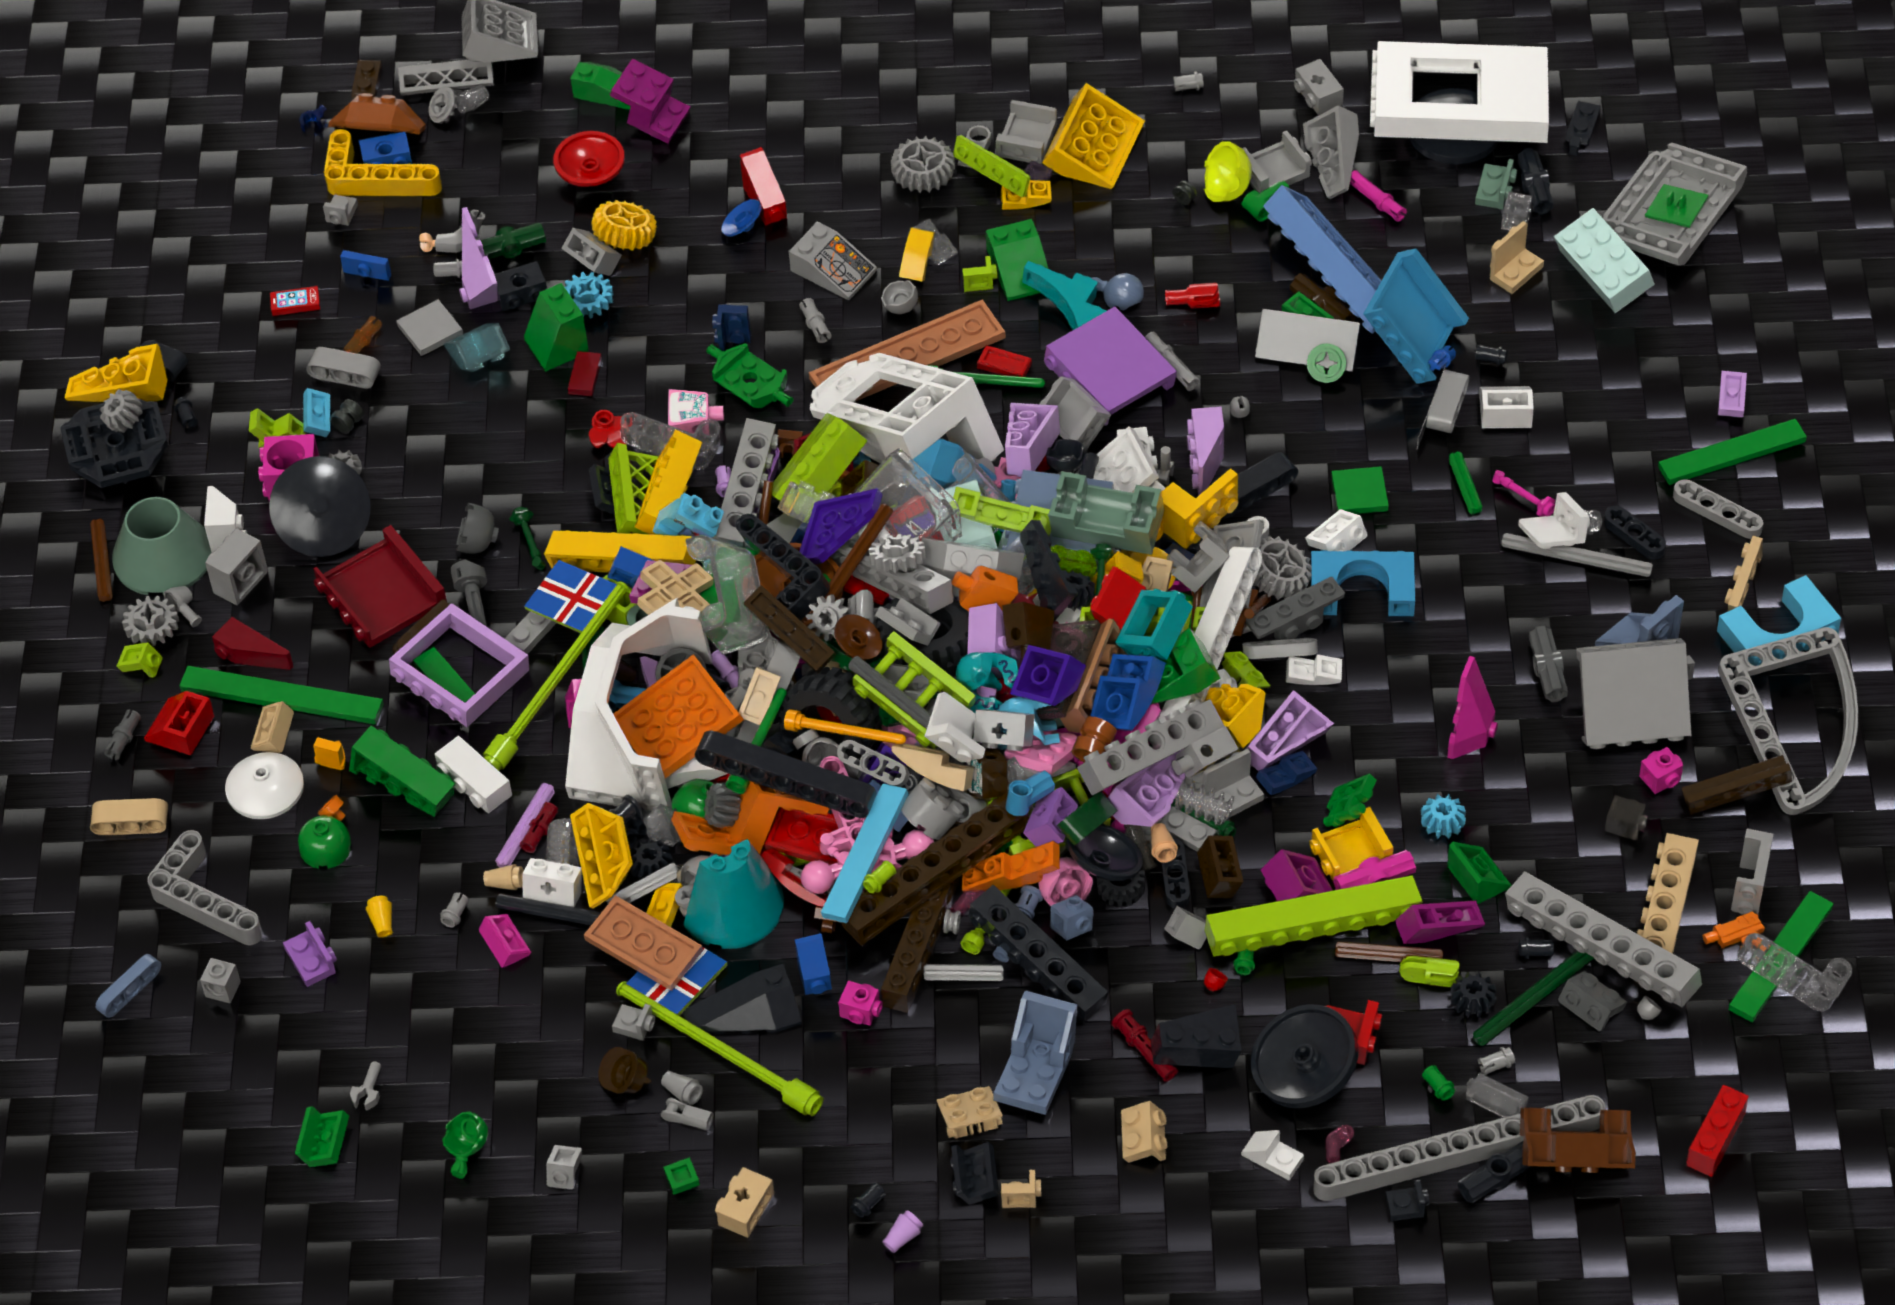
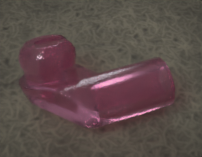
M965 891L950 908L951 912L955 913L958 910L961 911L962 915L970 908V904L985 891Z
M1340 1126L1326 1137L1327 1162L1335 1163L1340 1161V1149L1350 1142L1354 1136V1130L1351 1126Z

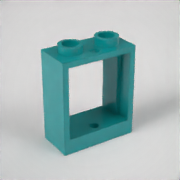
M1153 589V591L1141 590L1115 643L1128 655L1153 656L1157 659L1167 660L1193 606L1185 599L1184 594L1176 590L1171 592ZM1157 608H1165L1152 636H1144Z

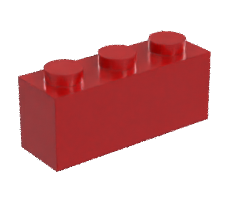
M1726 1085L1722 1086L1689 1148L1686 1166L1710 1177L1713 1176L1746 1114L1748 1095Z

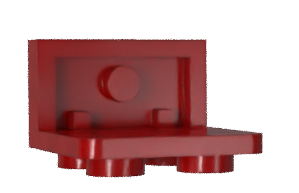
M1368 1000L1365 1014L1327 1005L1326 1007L1340 1013L1353 1028L1358 1041L1359 1053L1357 1063L1365 1065L1368 1052L1373 1053L1376 1043V1037L1373 1036L1374 1029L1379 1030L1382 1020V1014L1378 1013L1379 1002Z

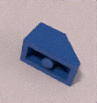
M817 934L795 939L798 970L805 995L820 994L832 989L822 935Z

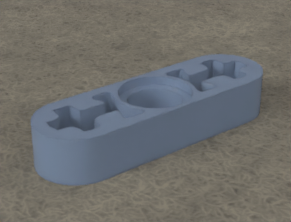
M150 954L142 956L98 998L96 1009L108 1018L114 1016L157 976L161 969V962Z

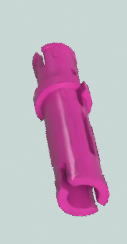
M1357 170L1352 172L1351 178L1353 180L1350 179V185L1375 203L1378 210L1385 211L1397 222L1405 217L1402 213L1406 214L1407 210L1395 202L1391 194L1384 193Z

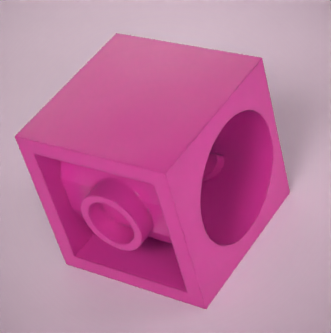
M314 434L264 437V447H260V460L263 462V466L259 467L260 482L264 481L263 496L268 497L269 501L272 488L284 470L299 460L319 456Z

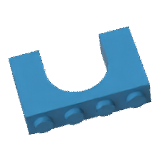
M1311 551V586L1329 577H1333L1340 586L1344 580L1352 576H1371L1382 582L1387 589L1388 616H1414V552ZM1338 601L1324 607L1323 615H1337Z

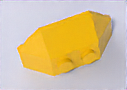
M587 803L572 813L570 818L582 867L589 908L594 909L613 896L626 879L633 862L623 817Z

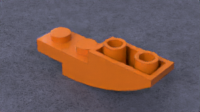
M1052 841L1012 856L1003 852L983 859L962 874V891L965 893L985 892L992 885L999 890H1007L1040 882L1044 874L1060 869V845Z

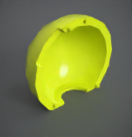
M1230 141L1221 142L1213 148L1204 165L1206 167V189L1204 191L1207 198L1213 202H1229L1237 199L1246 191L1252 177V164L1242 148Z

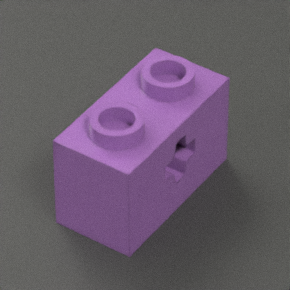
M1062 787L1054 790L1035 803L1023 834L1035 847L1052 841L1057 844L1064 842L1066 836L1057 825L1074 812L1078 804Z

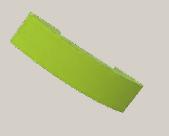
M960 487L955 488L950 509L951 513L981 524L1019 533L1022 532L1030 520H1040L1047 535L1050 536L1051 527L1048 516L1050 509L1033 505L1025 507L981 496V492Z

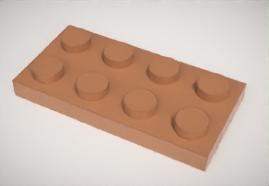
M616 895L584 934L587 942L671 991L703 951L702 945Z

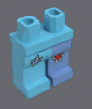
M683 493L680 499L674 500L659 511L652 532L662 535L692 536L697 549H699L701 543L716 535L724 511L716 506L710 507L704 504L702 498L696 495L690 496Z

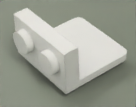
M1566 492L1557 493L1553 516L1520 519L1518 526L1538 547L1549 549L1553 546H1573L1574 544L1585 543L1590 519L1589 515Z
M946 692L939 693L924 737L961 763L980 759L984 756L985 748L972 739L975 713Z

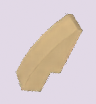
M905 743L892 746L891 751L903 763L929 780L960 791L971 788L974 767L950 763V754L947 752Z

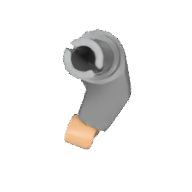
M472 210L470 216L476 228V240H479L481 238L479 230L485 215L481 212L479 217H477L479 211ZM459 228L454 233L437 234L436 240H433L432 236L428 233L421 234L419 236L420 242H427L420 243L421 250L429 252L435 247L436 252L457 253L462 251V228Z

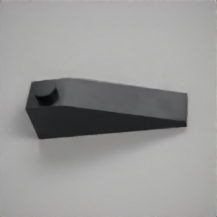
M783 964L758 971L686 1008L682 1013L685 1020L710 1035L723 1034L725 1031H741V1034L750 1033V1030H766L767 1033H772L802 1024L792 986Z

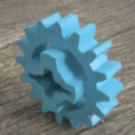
M581 272V277L572 275L573 281H565V289L571 297L572 295L574 296L573 301L582 312L583 317L585 314H588L589 318H593V313L602 315L601 309L608 310V303H613L612 286H610L608 279H603L602 274L595 277L594 272H591L589 276Z

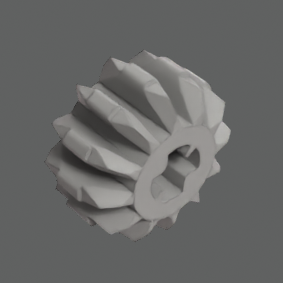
M120 389L115 394L110 393L109 399L103 400L105 405L100 408L102 412L100 418L107 427L116 432L121 431L123 433L127 428L133 429V424L139 422L138 416L143 413L141 410L143 404L136 395L130 391H122Z

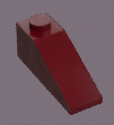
M231 617L212 636L216 654L220 658H227L235 664L291 670L294 667L290 651L234 617Z

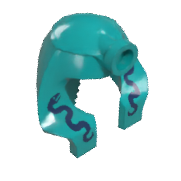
M972 652L965 655L959 661L956 679L976 695L975 704L970 708L972 712L976 714V710L999 709V706L1003 704L995 697H982L977 693L976 689L984 686L997 689V691L1001 690L1002 684L991 672L992 667L1000 670L1004 678V684L1012 689L1018 674V666L1015 659L999 653Z

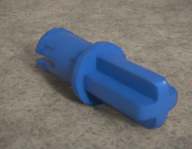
M1444 346L1442 349L1436 350L1428 361L1431 365L1429 369L1434 371L1435 369H1444L1445 365L1448 367L1456 356L1455 349L1449 350L1451 346Z

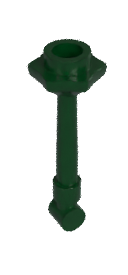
M518 507L513 510L509 520L516 526H522L533 560L532 565L538 570H543L546 567V563L541 559V553L537 549L527 524L534 513L528 508Z
M1104 543L1097 544L1095 548L1090 549L1093 558L1099 561L1094 597L1098 596L1102 588V581L1105 576V562L1110 560L1115 554L1111 546Z
M1176 796L1173 800L1171 807L1173 806L1217 830V836H1233L1234 838L1236 834L1234 822L1227 820L1225 823L1218 824L1190 808L1188 804L1180 802L1179 797Z

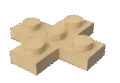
M660 559L641 571L640 578L652 588L651 591L638 598L637 605L646 614L650 615L675 598H678L681 608L685 606L693 607L696 610H700L702 617L711 612V605L699 593L711 587L714 578L698 563L676 574Z

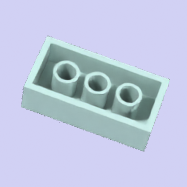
M1594 208L1554 236L1560 252L1615 313L1655 285L1649 269Z

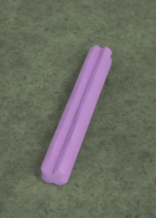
M543 783L539 787L495 860L499 868L512 864L521 849L520 842L530 828V821L536 818L543 804L549 802L554 794L552 785Z

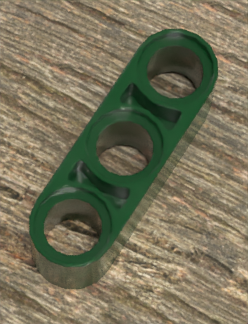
M1100 791L1057 826L1071 844L1075 846L1118 810L1105 794Z

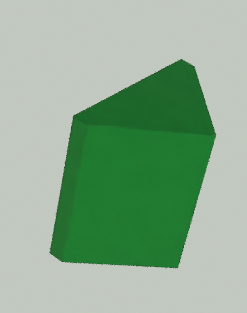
M1452 842L1449 845L1447 867L1471 899L1476 901L1477 904L1508 890L1512 886L1483 847Z

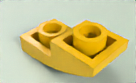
M1030 180L1027 194L1024 197L1018 196L1003 186L1001 187L1002 210L1025 209L1051 202L1050 181Z
M917 228L910 229L899 277L921 282L925 280L928 257L932 253L935 232Z

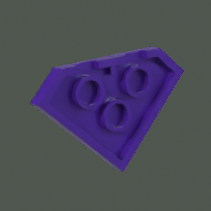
M876 488L815 502L799 552L815 565L825 562L873 518L879 509L883 494Z

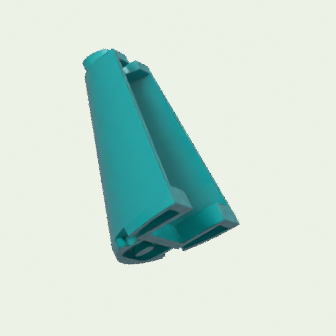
M748 839L732 846L730 855L726 857L715 854L699 863L684 920V928L692 937L708 946L710 943L720 945L722 949L749 946L766 937L780 921L779 917L782 909H784V894L781 883L770 871L763 858Z

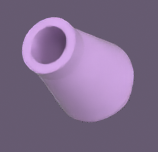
M909 1211L899 1214L887 1237L882 1242L890 1251L895 1253L900 1247L921 1233L920 1229L923 1227V1224Z

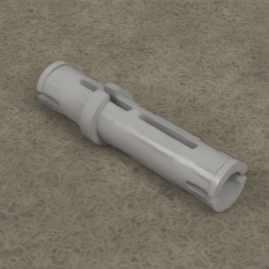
M1155 332L1148 333L1145 338L1177 371L1176 378L1188 391L1195 389L1200 382L1198 377L1173 353V348L1169 344L1166 345Z

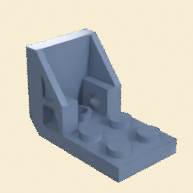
M1675 595L1671 600L1664 601L1654 614L1630 612L1596 640L1595 646L1678 638L1684 600Z
M1024 991L1012 1036L1011 1055L993 1093V1101L1046 1115L1072 1055L1075 1043L1077 1004Z

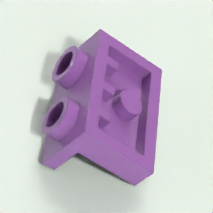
M310 921L305 923L306 932L283 942L284 949L307 987L335 974L336 971L333 963L337 961L332 948L324 946L325 938L320 928L314 929Z

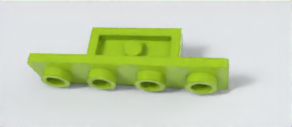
M962 135L957 136L953 151L955 158L1018 196H1026L1030 181L1028 174Z

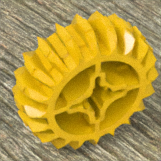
M615 200L612 203L607 201L606 204H600L593 214L592 230L594 235L598 237L599 241H605V245L614 246V249L616 247L622 248V250L630 249L631 251L634 248L642 249V247H647L655 237L657 226L654 215L650 214V210L643 209L642 205L637 206L634 202L627 203L626 201L619 202Z

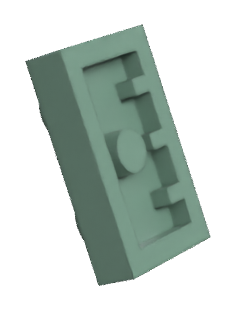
M1509 159L1507 167L1490 164L1484 165L1475 198V205L1504 209L1505 201H1510L1513 187L1510 186V183H1515L1517 169H1513V159Z

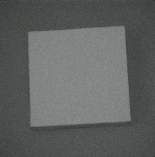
M439 300L397 320V326L421 356L463 335L462 328Z

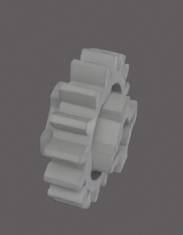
M898 534L896 537L887 535L884 539L879 538L878 543H872V548H869L870 564L875 565L876 570L883 568L885 573L892 570L893 573H897L898 570L907 572L910 568H917L916 564H923V559H926L924 542L919 541V537L911 539L910 534L907 536Z
M146 596L144 602L137 599V605H129L130 612L123 613L125 620L122 621L126 636L128 638L131 637L133 643H137L140 640L141 643L151 642L152 646H155L156 641L160 640V642L165 643L164 637H173L172 630H178V614L174 604L170 605L167 598L162 602L159 596H156L154 600Z

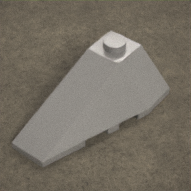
M1338 105L1303 124L1305 146L1313 156V165L1318 168L1320 173L1319 179L1329 199L1349 189L1359 138L1357 114Z

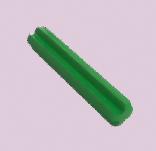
M1461 452L1451 453L1449 455V462L1467 509L1472 515L1482 512V503Z

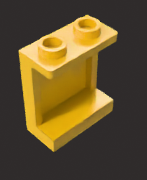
M1370 807L1366 808L1365 813L1361 814L1360 820L1322 834L1318 828L1312 829V840L1309 841L1313 854L1318 855L1321 859L1323 872L1326 876L1330 875L1332 880L1337 875L1358 868L1364 860L1370 857L1383 859L1393 855V846Z

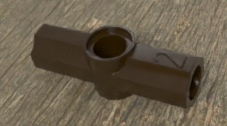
M1299 273L1294 277L1293 282L1290 284V291L1294 294L1298 291L1333 316L1334 319L1351 322L1356 320V316L1350 312L1347 305L1339 300L1333 288L1330 286L1323 288L1306 274Z

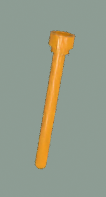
M792 709L786 712L784 718V728L789 731L797 732L803 728L900 745L906 742V737L903 734L807 718L800 711Z

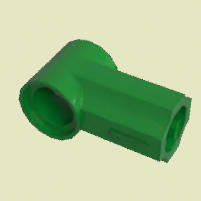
M1279 181L1260 193L1257 190L1251 191L1243 199L1242 206L1259 222L1268 219L1269 213L1263 206L1281 185L1288 188L1289 185L1285 181Z

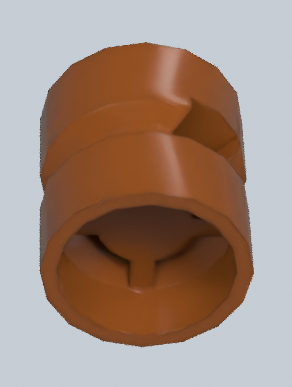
M1086 717L1080 730L1081 736L1077 737L1071 750L1072 754L1085 763L1083 757L1096 750H1098L1099 754L1106 752L1104 747L1113 742L1117 733L1116 728L1101 718Z

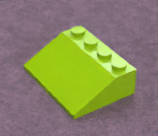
M826 413L775 479L772 497L806 520L811 515L814 503L822 501L868 440L838 417Z

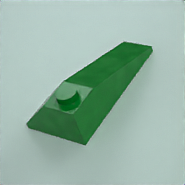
M592 62L578 63L571 76L574 98L628 110L631 107L610 96L611 89L622 75V72L602 64Z

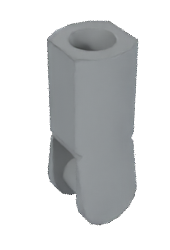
M673 1098L667 1099V1108L661 1112V1117L666 1121L686 1124L707 1131L713 1121V1112L685 1104Z

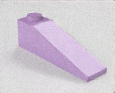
M1179 752L1135 773L1114 788L1108 799L1118 810L1112 815L1117 821L1126 825L1152 827L1167 815L1186 777L1185 773L1181 775L1176 774L1172 768V761L1176 759V754Z

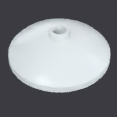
M264 752L251 755L234 766L227 777L225 792L229 804L239 814L252 819H269L287 812L298 802L303 792L304 779L301 769L291 758L279 753Z

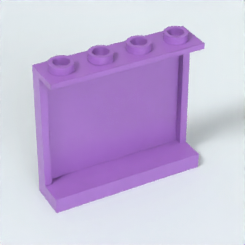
M1116 307L1111 308L1047 345L1044 357L1045 364L1050 370H1053L1059 377L1075 379L1110 414L1115 413L1159 386H1162L1165 390L1170 389L1174 386L1177 373L1168 361Z

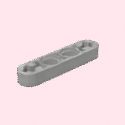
M1680 480L1675 484L1673 498L1677 503L1745 538L1752 539V536L1759 537L1761 535L1763 520L1759 515L1693 481ZM1703 500H1709L1713 502L1714 505L1711 507H1705L1701 505L1700 502ZM1730 511L1736 516L1734 518H1726L1722 513Z

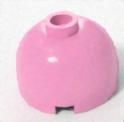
M1060 857V869L1044 874L1043 879L1038 884L1042 897L1051 907V905L1075 895L1085 900L1091 891L1093 878L1073 858Z

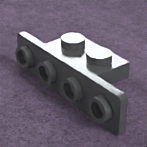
M1329 577L1258 612L1251 619L1246 618V624L1258 639L1273 632L1276 640L1295 639L1299 634L1309 629H1315L1323 623L1324 607L1344 598L1345 592L1333 577Z

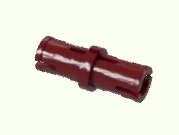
M545 802L536 818L530 821V828L520 842V847L524 851L534 853L542 837L548 834L549 826L559 812L554 804Z

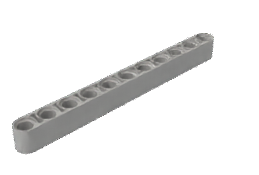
M1589 1095L1543 1108L1551 1109V1131L1592 1132L1600 1128V1110H1605V1103L1600 1097ZM1520 1114L1323 1165L1314 1174V1194L1320 1200L1331 1201L1486 1160L1494 1154H1503L1523 1141V1136H1520ZM1485 1139H1486V1140H1489V1141H1491V1142H1487V1143H1486V1142H1483V1141H1481V1140H1485ZM1459 1146H1460V1147H1463L1464 1149L1459 1150V1149H1456L1455 1147H1459ZM1432 1153H1433V1154H1437L1438 1156H1434V1157H1433V1156H1430V1155H1428V1154H1432ZM1407 1160V1161H1410V1162H1412V1163L1406 1164V1163H1403L1402 1161ZM1379 1167H1380V1168H1384L1385 1170L1379 1171V1170H1376L1375 1168H1379ZM1353 1174H1354V1175H1357L1358 1177L1352 1178V1177H1349V1175H1353ZM1322 1182H1330L1332 1184L1325 1185L1322 1184Z

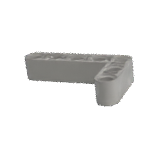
M771 637L763 653V658L767 661L763 670L781 676L777 689L784 688L786 690L800 657L783 641ZM744 719L739 724L734 738L751 743L760 725Z
M194 830L183 832L148 876V885L153 899L245 945L258 943L263 936V932L256 913L188 881L204 860L206 850L200 833Z

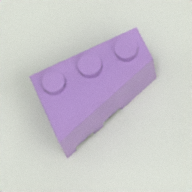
M1293 690L1246 747L1251 752L1250 765L1258 771L1268 768L1280 761L1283 756L1290 755L1325 734L1334 723Z

